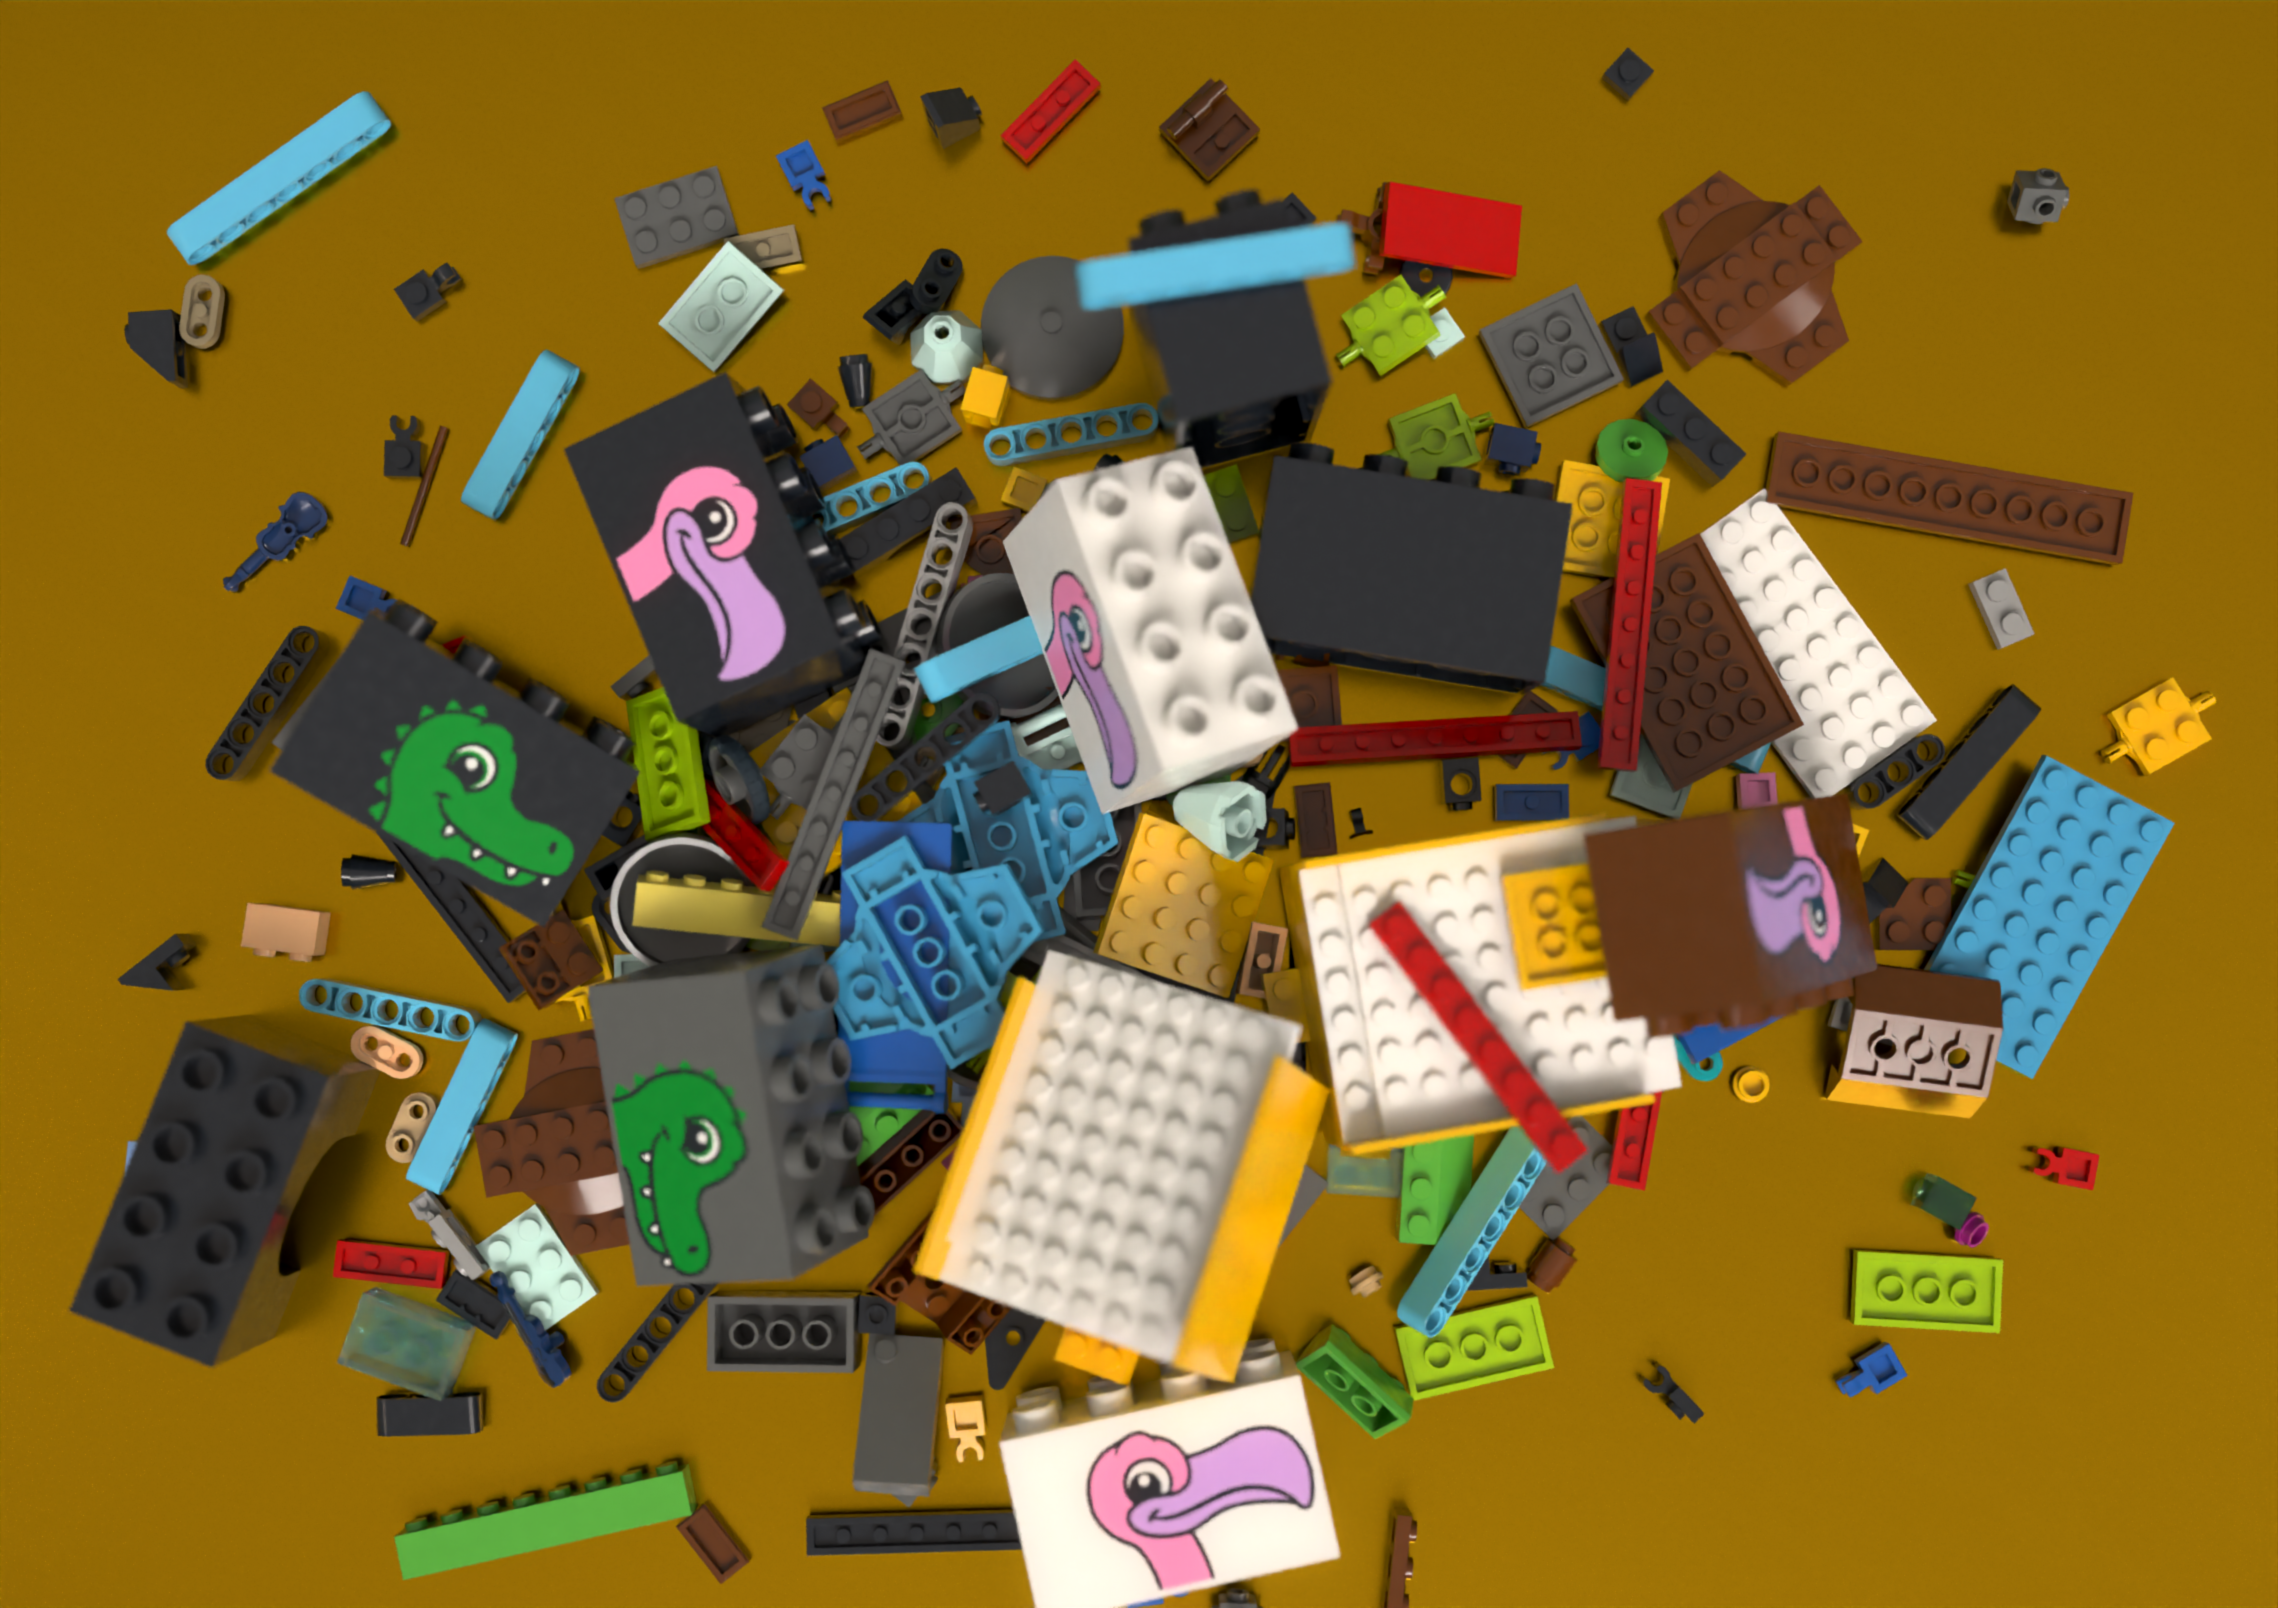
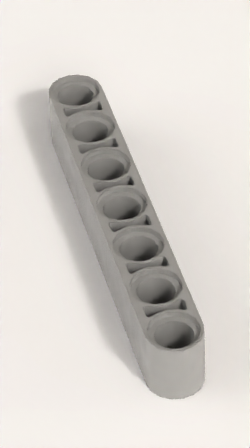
M946 503L936 513L893 656L899 660L905 661L910 654L919 653L921 665L936 655L938 626L945 606L955 592L973 531L971 516L958 503ZM955 514L962 515L963 522L958 529L949 530L946 528L948 518ZM941 550H952V558L947 564L938 565L936 563V556ZM932 584H940L942 586L941 595L934 600L926 599L927 588ZM924 618L931 619L930 631L924 635H917L915 632L917 622ZM904 668L876 740L890 750L904 748L909 743L925 692L914 670H906ZM902 688H909L911 693L909 701L901 706L896 705L894 701L896 692ZM891 723H898L900 726L899 736L895 740L886 741L884 737L885 728Z

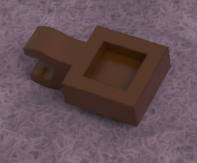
M811 378L787 404L797 416L815 431L823 423L838 438L842 439L850 430L847 426L848 424L833 412L838 407V402Z

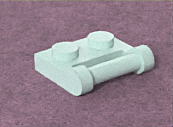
M1062 704L1022 723L1016 724V722L1010 724L1019 756L1032 761L1041 769L1067 770L1083 762L1070 727L1028 747L1023 739L1040 729L1066 718Z

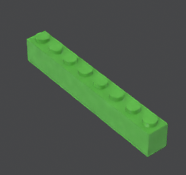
M677 1461L666 1462L655 1467L656 1471L642 1474L641 1469H636L620 1474L619 1480L606 1482V1477H600L584 1482L583 1488L571 1490L570 1485H565L549 1490L548 1496L535 1498L534 1493L513 1498V1504L499 1506L498 1501L476 1507L477 1512L463 1514V1510L459 1509L440 1515L441 1520L428 1522L426 1517L408 1521L405 1523V1528L394 1536L403 1580L692 1515L698 1505L689 1464L678 1466Z

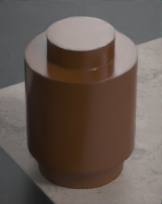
M1560 1237L1555 1242L1547 1239L1528 1266L1530 1271L1527 1274V1279L1550 1294L1554 1287H1560L1577 1263L1578 1259L1573 1255L1576 1249Z

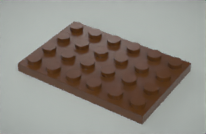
M1700 533L1657 554L1655 559L1640 732L1674 793L1804 725ZM1614 577L1570 600L1605 668Z

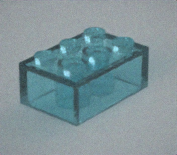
M374 1287L362 1294L337 1363L441 1401L452 1394L476 1326L460 1317Z

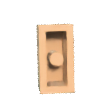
M247 903L241 946L254 948L253 955L276 957V951L290 953V960L311 962L312 956L325 955L331 912L263 903Z
M1251 922L1248 941L1242 956L1236 994L1266 999L1265 991H1262L1260 974L1281 970L1288 933L1287 928Z

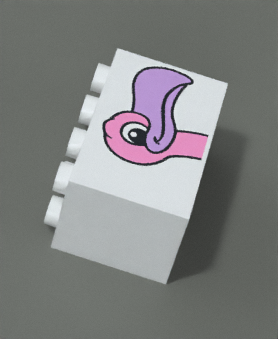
M1192 447L1057 480L1003 541L1102 814L1176 792L1189 785H1198L1230 775L1298 729Z
M1273 1338L1246 1342L1233 1383L1181 1369L1164 1361L1159 1364L1161 1377L1155 1381L1133 1385L1131 1377L1129 1386L1101 1376H1096L1087 1381L1090 1392L1084 1397L1061 1401L1059 1387L1057 1386L1034 1389L1016 1396L1018 1408H1015L1012 1413L1007 1414L1000 1445L1036 1608H1116L1340 1557L1300 1375L1291 1350L1278 1353Z

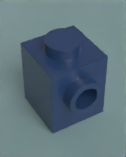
M1495 423L1490 430L1484 465L1499 467V473L1510 476H1519L1520 472L1526 473L1531 464H1537L1541 443L1536 442L1538 432Z
M837 435L825 442L823 439L812 442L804 448L806 453L799 456L804 464L800 471L808 468L822 493L858 473L857 468Z

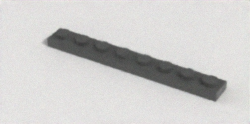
M870 648L789 855L788 861L790 864L780 878L762 928L797 941L799 940L850 809L852 797L856 794L905 668V661Z

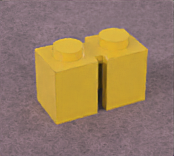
M983 365L982 369L972 367L961 406L966 423L990 430L1001 428L1011 395L1008 376L1003 375L1004 371L990 365Z

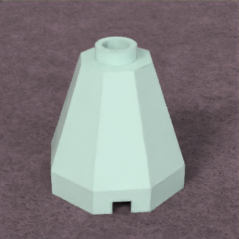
M960 310L932 312L910 333L911 363L918 371L922 369L934 386L952 385L957 380L965 384L970 378L972 367L979 368L984 363L982 330Z
M1240 781L1189 785L1181 790L1173 801L1174 819L1210 850L1235 862L1240 861L1256 848L1259 838L1253 837L1257 828L1263 830L1267 821L1265 794L1256 790L1252 785Z

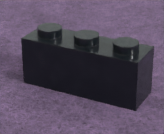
M1668 379L1635 413L1641 421L1658 430L1665 439L1666 444L1712 487L1723 480L1746 455L1735 442Z

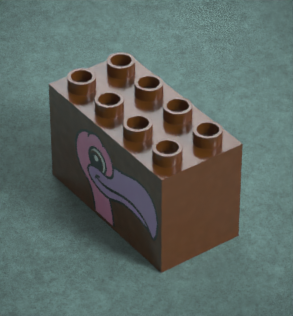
M1848 794L1725 811L1583 835L1614 1022L1644 1019L1647 1038L1694 1032V1027L1718 1023L1720 1030H1733L1768 1024V1019L1795 1015L1799 1013L1798 1009L1823 1006L1827 1004V1000L1854 996L1852 977L1877 970Z

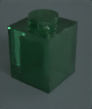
M1927 1173L1925 1178H1920L1915 1184L1912 1191L1914 1199L1910 1205L1944 1224L1960 1230L1977 1197L1939 1176Z

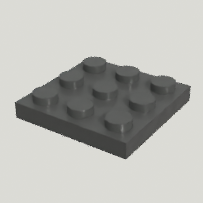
M1577 283L1492 323L1478 332L1525 428L1603 392L1624 380Z

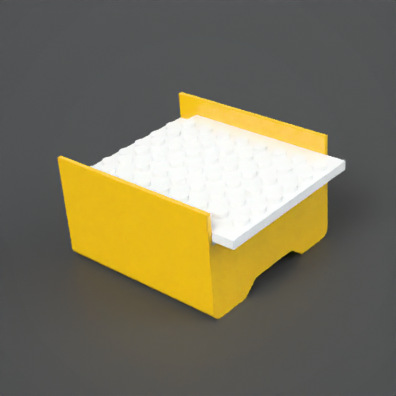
M1601 813L1305 861L1280 868L1295 968L1260 974L1262 991H1265L1266 997L1264 999L1266 1015L1295 1023L1302 1027L1297 1043L1308 1042L1313 1078L1330 1090L1320 1118L1323 1136L1327 1143L1349 1153L1359 1154L1518 1126L1383 948L1371 929L1367 927L1370 922L1399 901L1564 1118L1655 1102L1654 1095L1647 1092L1682 1087L1673 1036L1647 1038L1644 1019L1614 1022L1607 977L1520 991L1500 877L1588 863L1583 835L1637 826L1635 816L1606 821V814Z
M1048 950L1036 985L1021 977L1017 979L914 1272L945 1281L1066 1325L1055 1360L1114 1382L1129 1386L1139 1354L1143 1353L1168 1362L1172 1366L1233 1383L1330 1091L1290 1063L1302 1027L1295 1023Z

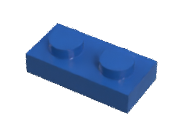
M1569 784L1494 785L1495 821H1558L1569 819Z

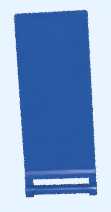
M845 821L842 827L841 873L900 838L908 836L926 868L951 874L952 825L950 823ZM842 874L840 945L855 931V915L859 908V904ZM919 881L874 907L940 1024L948 1019V1000L937 998L932 991L931 983L933 977L938 972L949 969L950 931L922 881ZM943 896L950 908V899ZM905 905H920L926 910L928 915L926 928L922 932L913 935L901 933L895 925L896 912ZM908 909L903 915V923L908 929L915 930L920 924V916L915 910ZM926 937H937L946 946L944 961L930 968L920 966L913 957L915 944L920 939ZM927 941L921 948V955L925 961L935 962L939 954L938 948L934 943ZM879 944V946H880V954H881V953H883V952H885V951H884L883 947L881 946V944ZM889 959L881 961L888 978L898 991L897 987L903 985L892 963ZM944 974L939 981V987L946 995H948L949 991L948 974ZM908 992L902 994L903 996H905L906 998H908L910 1001H912V999H911V997L909 996ZM838 1018V1038L845 1041L851 1056L850 1074L844 1082L848 1108L851 1106L933 1110L934 1114H946L949 1102L947 1093V1062L933 1037L918 1034L919 1032L911 1029H904L850 1040ZM850 1081L935 1084L934 1095L851 1092L849 1085Z

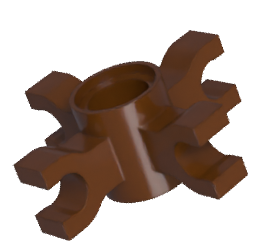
M1383 182L1381 188L1377 189L1375 210L1370 216L1342 209L1341 215H1337L1335 223L1347 224L1350 227V233L1360 234L1363 243L1368 246L1363 272L1377 275L1378 271L1383 269L1385 258L1384 256H1379L1381 235L1374 231L1373 222L1382 223L1386 182Z

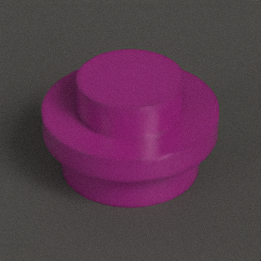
M1978 1212L1964 1214L1955 1223V1241L1960 1245L1976 1247L1985 1239L1989 1225Z

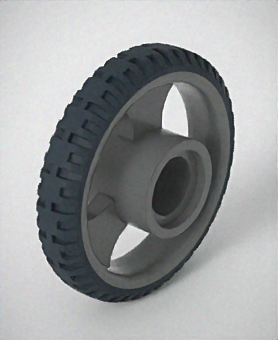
M721 735L713 739L709 744L708 759L714 782L720 795L728 804H735L754 825L765 821L770 813V801L764 778L758 765L747 750L731 736Z

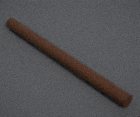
M439 427L400 542L401 545L409 547L449 429L447 427Z

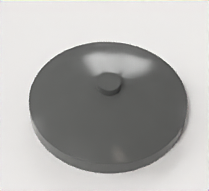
M1043 256L1024 261L1011 268L996 282L985 301L981 317V330L986 356L991 366L1002 369L1004 371L1003 375L1008 376L1010 387L1029 397L1041 400H1064L1084 394L1098 385L1109 374L1119 357L1124 337V320L1121 305L1095 309L1081 307L1075 266L1082 262L1062 256Z
M993 573L979 577L962 586L951 596L945 606L937 630L938 656L1029 616L1014 574ZM1044 654L956 693L964 702L977 693L992 695L1001 705L1002 713L1000 719H1014L1033 714L1048 706L1058 696ZM981 700L974 707L975 710L982 714L993 715L994 708L989 700Z
M693 833L663 835L638 847L622 864L615 878L610 896L612 922L624 946L644 964L653 966L673 959L741 953L751 938L632 926L638 876L646 875L647 871L666 872L669 874L668 878L683 879L684 875H700L706 877V882L721 883V879L726 878L737 879L744 882L743 886L757 887L712 838Z

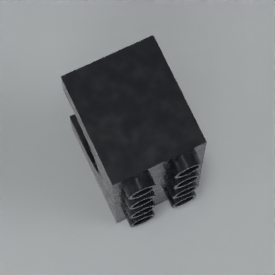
M251 1015L186 1021L69 1312L212 1368L273 1339L301 1272L300 1269L278 1261L283 1236L290 1216L308 1178L326 1151L339 1139L356 1134L380 1070L360 1061L353 1055Z

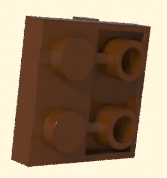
M1212 78L1159 126V131L1207 181H1210L1260 133V128L1226 94L1229 91L1226 84L1220 79L1215 83Z
M564 909L551 916L545 927L538 924L499 948V951L538 1011L548 1008L557 1002L559 998L603 971Z

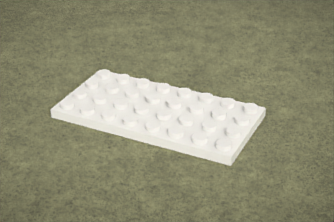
M1763 489L1700 535L1804 723L1803 726L1772 741L1771 744L1812 799L1833 796L1937 720L1779 507L1765 502L1767 491Z

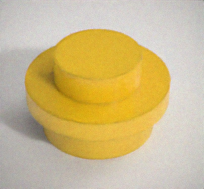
M1746 1066L1736 1072L1732 1081V1087L1739 1099L1755 1103L1767 1095L1770 1082L1767 1074L1762 1069Z

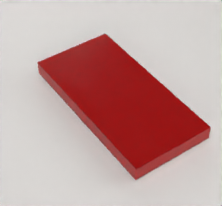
M1388 182L1385 184L1379 256L1513 278L1517 272L1522 205Z

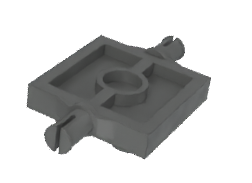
M919 370L862 408L872 424L875 436L857 446L865 459L883 447L884 450L893 455L899 466L908 462L918 461L962 432L961 427L952 415L949 403L963 395L966 389L962 386L960 380H957L951 386L940 391V389L931 384L923 370Z
M804 714L760 769L762 775L771 781L780 793L771 804L769 813L777 820L780 819L791 803L802 806L806 810L808 809L844 715L830 730L818 725Z

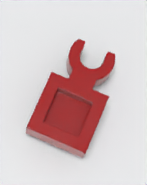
M2034 1147L2032 1149L2033 1153L2044 1156L2045 1164L2041 1168L2029 1167L2031 1173L2047 1176L2054 1172L2052 1181L2054 1183L2093 1191L2099 1154L2059 1147L2056 1157L2049 1149Z

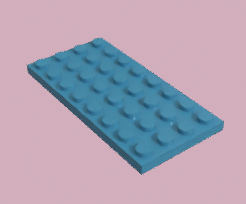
M2042 755L1950 921L1941 942L1938 943L1924 969L1998 979L2000 981L2003 1032L1996 1060L2031 1079L2034 1078L2175 824L2046 755Z

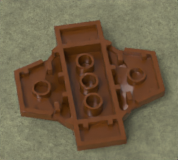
M1719 170L1662 212L1660 218L1673 257L1677 258L1679 269L1674 282V293L1648 311L1646 315L1688 371L1717 350L1725 353L1745 352L1752 357L1753 362L1789 386L1849 341L1831 288L1834 281L1835 263L1863 241L1820 185L1796 203L1794 202L1789 205L1781 202L1764 201Z
M590 1029L533 1040L524 1097L517 1104L510 1118L474 1126L486 1198L513 1192H523L530 1199L544 1206L571 1256L629 1245L595 1031Z

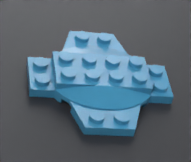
M1010 721L996 723L945 765L947 775L940 783L935 797L897 822L950 823L952 825L951 875L1009 864L1045 928L1034 941L1038 942L1066 934L1057 897L1065 888L1070 875L1116 846L1118 840L1110 812L1101 813L1086 771L1041 769L1032 761L1018 755ZM965 732L947 736L946 739L953 745L959 744L964 739ZM1014 761L1033 796L996 817L992 815L990 810L983 813L973 796V793L978 791L974 782Z
M904 836L842 872V876L859 904L855 915V931L825 963L830 964L834 968L838 977L839 997L833 1009L850 1040L911 1029L919 1032L918 1034L933 1037L950 1069L992 1047L1006 1012L1000 999L1002 998L1001 994L1005 986L1007 972L1045 930L1009 864L951 875L940 870L926 868L909 837ZM919 881H922L950 931L949 969L938 972L933 977L931 983L934 995L941 1000H948V1019L940 1024L874 907ZM943 896L950 899V908ZM917 904L905 905L895 915L897 929L906 935L920 933L928 924L926 910ZM908 909L915 910L920 916V924L915 930L908 929L903 923V915ZM926 937L920 939L915 944L913 957L922 967H934L944 961L946 946L937 937ZM927 941L934 943L939 951L938 958L933 963L925 961L921 955V948ZM879 944H881V946L883 947V949H884V951H885V952H883V953H881V954H880V945H879ZM889 959L903 983V985L897 987L898 991L888 978L881 961ZM944 974L949 975L948 995L944 994L939 987V981ZM908 992V994H909V996L911 997L912 1001H910L908 998H906V997L903 996L902 994Z

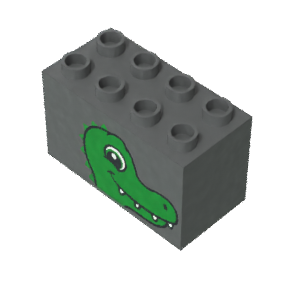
M823 944L673 959L587 986L637 1286L794 1279L869 1237L868 1229L871 1227L874 1219V1201L868 1188L861 1186L856 1156L862 1147L863 1132L860 1120L854 1113L849 1112L844 1082L850 1074L851 1056L845 1041L837 1038L833 1007L836 1005L839 997V981L834 968L830 964L825 963Z

